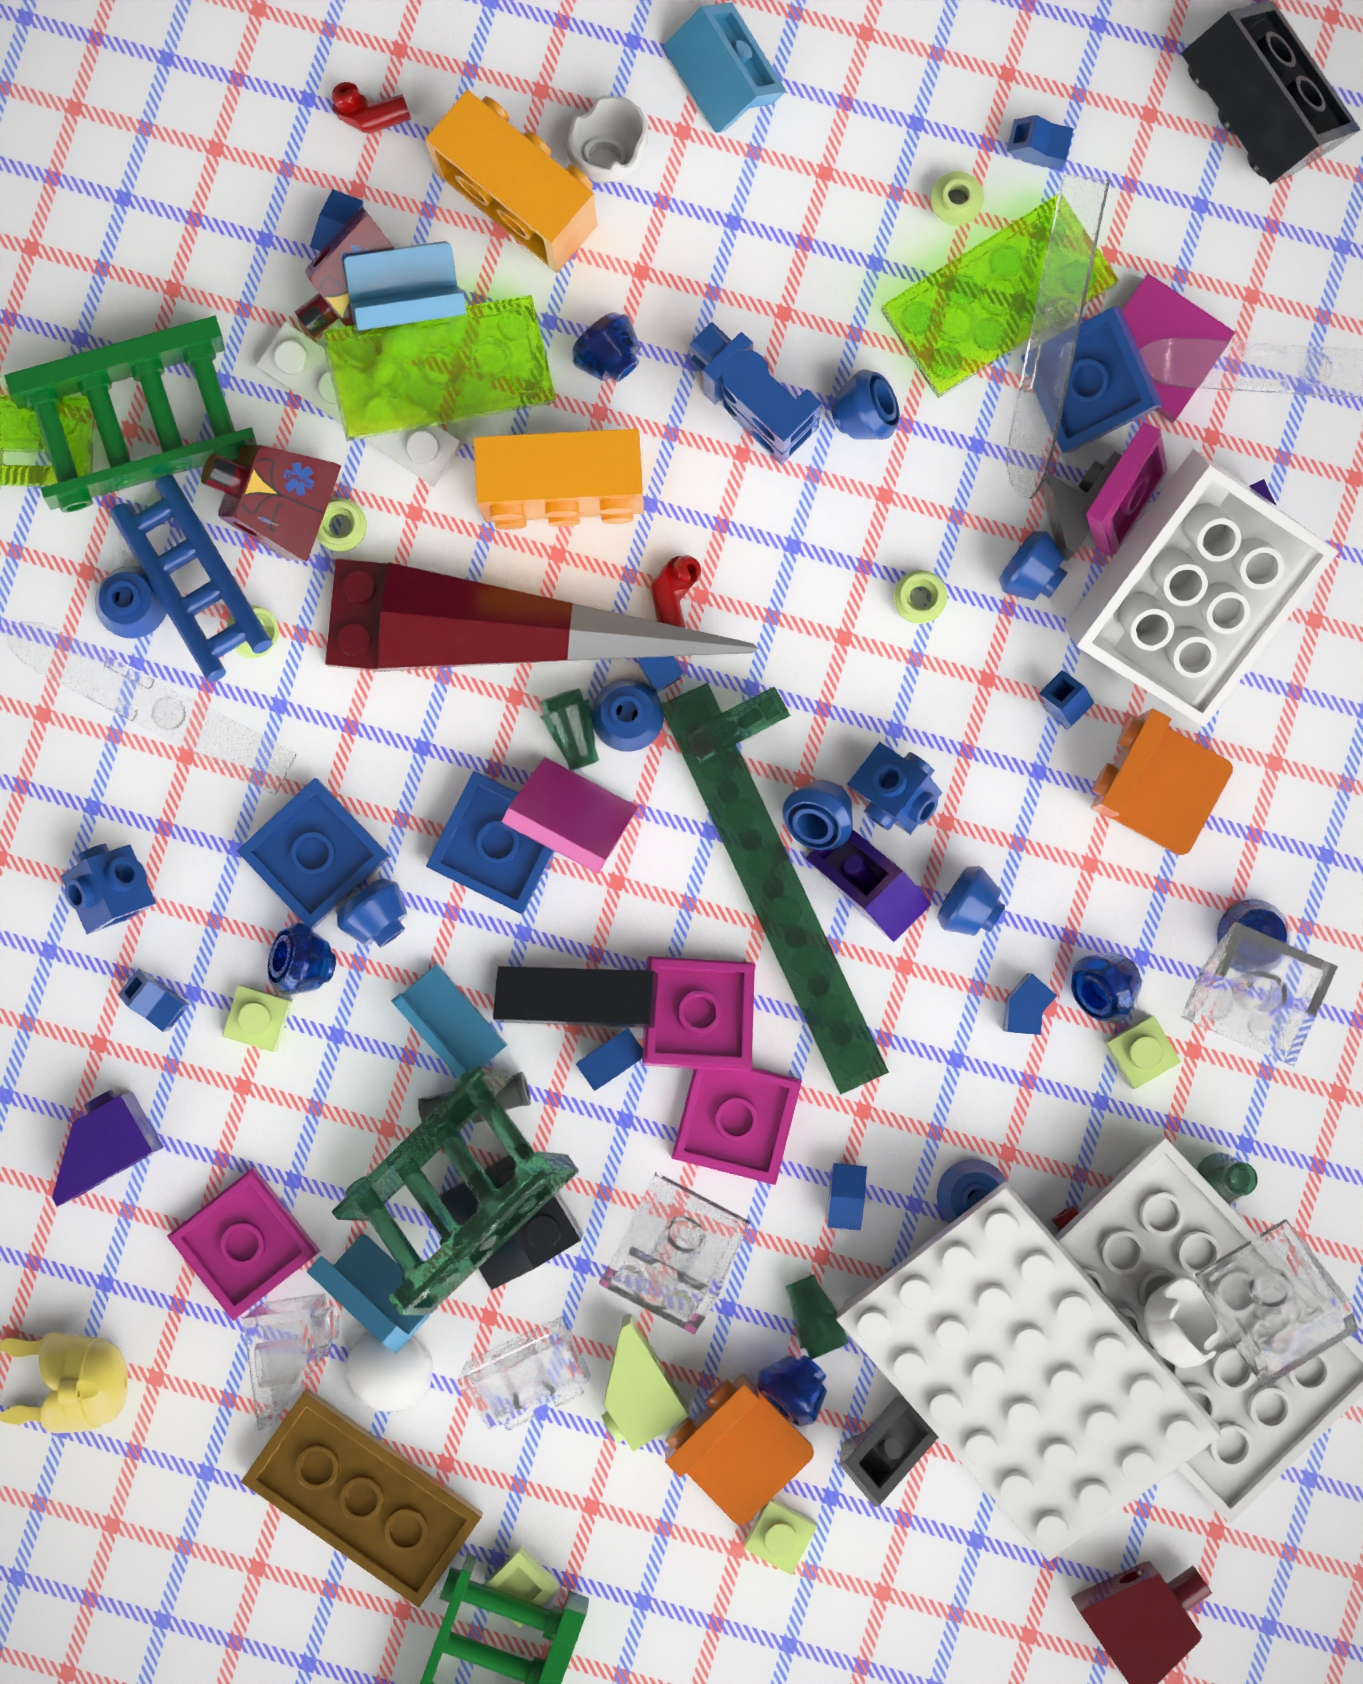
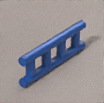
M165 475L155 483V487L162 499L134 515L127 503L114 506L109 514L206 681L213 683L223 678L226 674V670L219 659L220 657L246 641L255 654L265 652L272 646L273 642L173 475ZM173 517L186 539L158 556L146 533ZM198 558L210 581L182 597L170 574ZM222 599L235 623L207 639L194 616Z

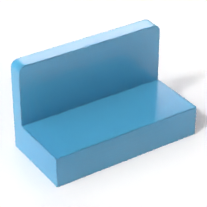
M733 2L701 6L664 44L666 54L715 133L725 132L750 108L774 104L787 91Z
M447 241L350 254L343 258L352 321L358 331L466 315L464 293L457 286L452 246Z
M438 964L433 966L404 993H399L391 1000L394 1006L462 1083L470 1079L508 1045Z
M365 1234L360 1235L334 1265L321 1255L306 1271L370 1333L396 1354L439 1306L436 1298Z

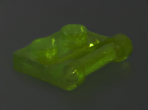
M0 395V489L2 486L45 487L56 484L57 480L52 466L3 465V452H48L35 411H29L28 407L18 409L11 395ZM88 397L59 398L60 403L56 405L78 476L93 473L94 415Z

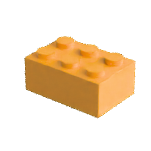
M467 89L425 138L435 173L555 273H558L597 227L594 193L591 191L593 184L573 165L569 164L564 169L549 156L552 153L549 146L535 133L527 130L522 134L509 124L510 116L495 100L489 96H485L480 100Z
M639 428L473 437L477 504L485 522H494L496 529H522L527 527V520L548 519L549 526L569 527L579 525L580 517L601 516L602 523L623 524L634 521L633 514H644Z

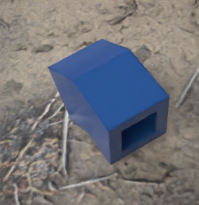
M1039 115L1014 119L1007 152L1030 164L1062 171L1067 161L1074 128L1051 123Z
M332 189L319 214L309 247L322 251L351 217L364 207L363 200Z
M674 656L644 657L638 660L641 671L657 694L685 677L683 669Z
M1063 670L1039 693L1045 703L1043 708L1066 730L1071 728L1095 703L1086 687ZM1065 694L1068 695L1062 702L1059 701Z
M140 968L137 969L118 994L129 1009L144 1017L162 1032L170 1031L190 1006L187 1001L169 987Z
M1027 973L1005 998L1004 1032L1041 1035L1043 1012L1057 995L1033 973Z
M626 1028L575 1064L593 1091H596L642 1059L643 1048L630 1029Z
M833 1163L830 1170L826 1211L828 1228L861 1231L867 1166Z

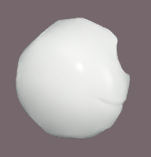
M606 95L597 97L588 113L583 116L575 115L572 120L566 144L567 154L572 165L595 183L621 181L630 177L643 163L648 145V123L641 108L627 98Z
M1181 1276L1174 1279L1150 1295L1144 1310L1145 1330L1153 1347L1162 1357L1175 1366L1185 1368L1201 1365L1216 1355L1215 1349L1206 1350V1348L1219 1335V1325L1203 1292L1189 1277Z
M369 1332L364 1334L350 1350L346 1362V1376L356 1397L367 1407L382 1412H400L417 1405L429 1391L434 1366L432 1358L426 1353L414 1335L396 1354Z

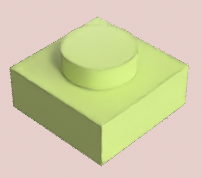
M238 985L222 1037L270 1052H277L293 1000L244 985Z
M1154 1015L1147 1016L1104 1041L1132 1089H1137L1181 1063Z
M772 1498L759 1513L743 1543L744 1550L792 1575L817 1529V1523Z
M521 1545L483 1585L543 1606L558 1591L560 1583ZM511 1620L519 1629L524 1625Z

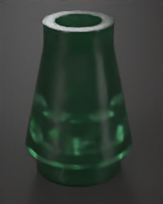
M580 687L539 701L544 713L539 715L565 758L569 771L588 766L600 760L596 751L590 699L583 698Z
M1217 1152L1210 1154L1197 1167L1200 1175L1229 1205L1236 1203L1244 1195L1252 1193L1258 1183L1256 1170L1250 1164L1240 1161L1229 1153Z
M815 1274L785 1286L790 1299L799 1348L806 1349L810 1360L850 1343L844 1328L836 1321L837 1309L819 1285Z

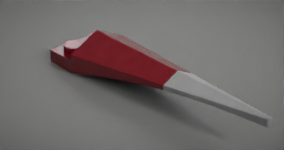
M336 559L325 665L332 668L390 672L558 661L749 654L758 650V647L754 643L395 563L388 562L387 564Z

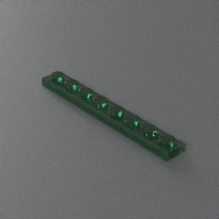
M705 683L660 704L666 723L839 1095L889 1073L709 684Z

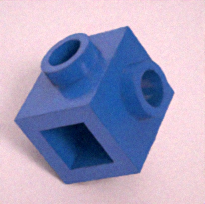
M880 741L847 783L856 796L867 805L863 812L871 820L887 831L895 824L909 835L912 834L918 825L926 823L937 809L938 799L943 793L931 778L935 770L927 762L910 751L903 758Z
M106 843L91 847L77 854L76 859L79 864L61 875L65 885L66 898L71 907L76 910L86 935L128 921L156 904V900L147 883L146 871L137 860L130 844L110 851Z

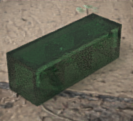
M774 686L699 724L685 733V736L702 764L775 726L791 715Z

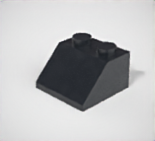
M529 1141L436 1197L491 1290L549 1261L580 1242L584 1234Z

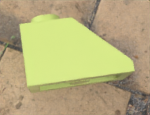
M630 1315L622 1320L605 1393L604 1406L607 1412L602 1414L601 1417L617 1443L626 1440L634 1452L689 1417V1406L635 1319Z

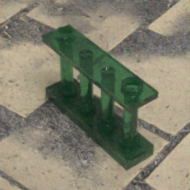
M478 1066L464 1073L456 1081V1089L368 1176L353 1182L345 1191L346 1197L331 1211L337 1220H369L403 1271V1284L388 1297L399 1315H430L579 1172V1169L568 1154L535 1152L495 1096L513 1079L507 1070ZM478 1112L517 1165L514 1170L516 1175L502 1188H496L458 1133ZM440 1149H443L479 1201L476 1206L478 1211L462 1225H459L421 1169ZM404 1185H406L441 1237L439 1241L440 1248L425 1261H422L385 1206V1203Z

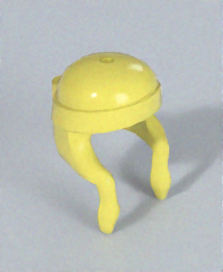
M50 1332L42 1339L36 1341L18 1338H8L0 1341V1351L13 1357L39 1355L41 1377L51 1390L42 1407H30L24 1404L16 1405L1 1412L0 1421L14 1425L24 1424L28 1421H37L41 1423L44 1429L52 1433H69L97 1429L102 1424L110 1423L121 1413L127 1398L128 1370L123 1353L114 1343L105 1341L103 1338L84 1335L74 1336L59 1332Z

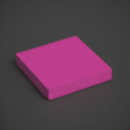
M1147 273L1122 312L1163 406L1154 411L1174 423L1236 332Z
M1144 421L1086 513L1096 549L1111 557L1120 549L1168 471L1161 430Z
M544 757L508 807L502 822L599 874L631 823L638 806Z
M648 956L646 959V970L655 971L658 974L654 1028H643L642 1066L750 1072L752 1069L755 963Z
M752 1067L750 1072L693 1069L671 1159L776 1185L802 1080Z
M256 1167L251 1168L167 1235L171 1243L232 1321L321 1251Z

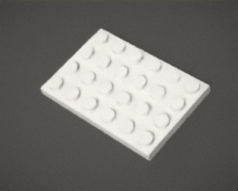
M1159 1135L1055 1236V1239L1220 1427L1221 1437L1177 1469L1230 1524L1363 1396V1347L1166 1137ZM1181 1276L1189 1277L1201 1289L1212 1308L1220 1330L1219 1335L1206 1348V1350L1215 1349L1216 1355L1201 1365L1185 1368L1175 1366L1155 1350L1147 1336L1144 1322L1145 1305L1150 1295L1166 1283Z
M1006 1181L837 1311L836 1321L1048 1562L1221 1437L1220 1427Z

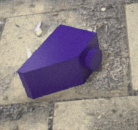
M852 829L849 839L842 846L829 850L813 849L805 857L860 914L893 943L932 905L900 867L854 829Z
M113 1089L83 1105L88 1114L72 1123L53 1191L52 1199L57 1207L73 1201L164 1148L133 1092L116 1097Z

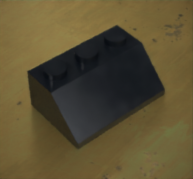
M1274 0L1228 11L1181 52L1189 65L1188 73L1197 87L1209 94L1219 109L1217 114L1221 124L1227 131L1238 137L1248 152L1247 160L1249 165L1257 175L1265 178L1270 185L1292 177L1361 130Z

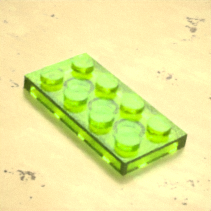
M1060 192L882 305L880 311L938 399L1117 285L1119 279L1063 193Z
M532 295L465 306L466 315L359 331L355 325L324 330L321 337L346 442L552 404L556 400V395Z

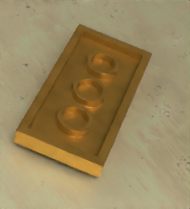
M308 1388L300 1395L241 1480V1483L418 1608L425 1601L484 1513Z

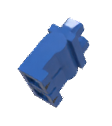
M711 322L689 344L690 351L694 353L690 359V364L703 376L704 395L714 405L722 399L723 406L728 414L781 466L819 429L822 403L808 389L795 399L770 375L768 363L762 355L753 351V342L742 331L731 340L720 328Z

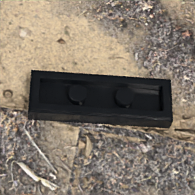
M498 966L493 1020L498 1023L654 1028L658 974L655 971Z

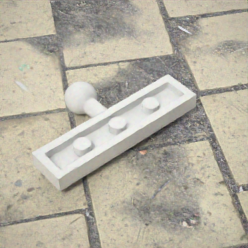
M286 321L256 365L432 487L436 486L463 446L460 440L384 389L400 364H408L414 361L421 353L423 346L422 336L419 330L411 323L387 326L383 330L380 337L382 353L366 376Z

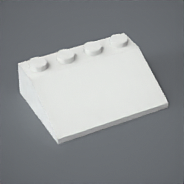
M1192 449L1063 626L1078 648L1205 727L1339 551L1238 478L1195 449Z

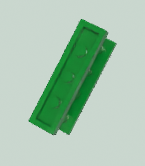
M216 315L4 375L10 395L18 410L28 407L29 411H35L57 480L56 484L40 488L50 510L60 508L61 512L69 513L85 509L93 504L92 498L157 480L165 475H174L202 467L212 453L236 462L239 452L244 445H257L252 427L235 431L213 364V360L217 357L216 353L225 351ZM184 362L186 366L193 369L215 437L187 446H183L161 375L165 372L164 368ZM133 377L134 381H138L141 384L163 452L132 462L109 394V390L113 387L112 383ZM79 392L82 396L88 397L110 465L108 469L80 477L78 476L56 405L60 403L59 398Z
M467 1553L461 1570L450 1567L439 1597L440 1600L446 1601L449 1604L420 1684H436L432 1681L443 1653L521 1681L524 1684H562L587 1615L589 1598L569 1591L563 1608L553 1605L550 1610L470 1580L477 1560L475 1555ZM461 1602L543 1631L542 1637L551 1640L545 1658L542 1659L534 1656L533 1661L452 1632L451 1629Z

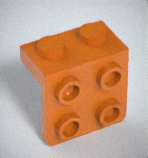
M1152 708L1140 714L1139 718L1132 715L1126 723L1117 741V744L1123 746L1114 764L1111 765L1107 762L1095 780L1091 791L1096 793L1097 796L1090 808L1176 855H1185L1191 851L1233 773V766L1226 758L1168 728L1172 718Z
M741 1373L732 1383L729 1379L721 1382L704 1401L708 1407L694 1421L689 1417L684 1419L665 1439V1442L668 1444L665 1448V1463L679 1478L687 1473L719 1508L738 1525L747 1524L814 1456L812 1444Z

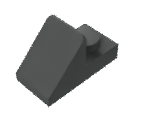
M1116 451L1111 454L1104 464L1096 459L1094 460L1078 485L1080 489L1086 492L1085 494L1080 493L1051 474H1048L1041 483L1054 542L1065 556V561H1068L1077 552L1090 531L1086 513L1122 457Z
M899 1395L891 1401L865 1432L853 1436L841 1444L839 1465L870 1503L877 1507L884 1502L939 1437L902 1395Z

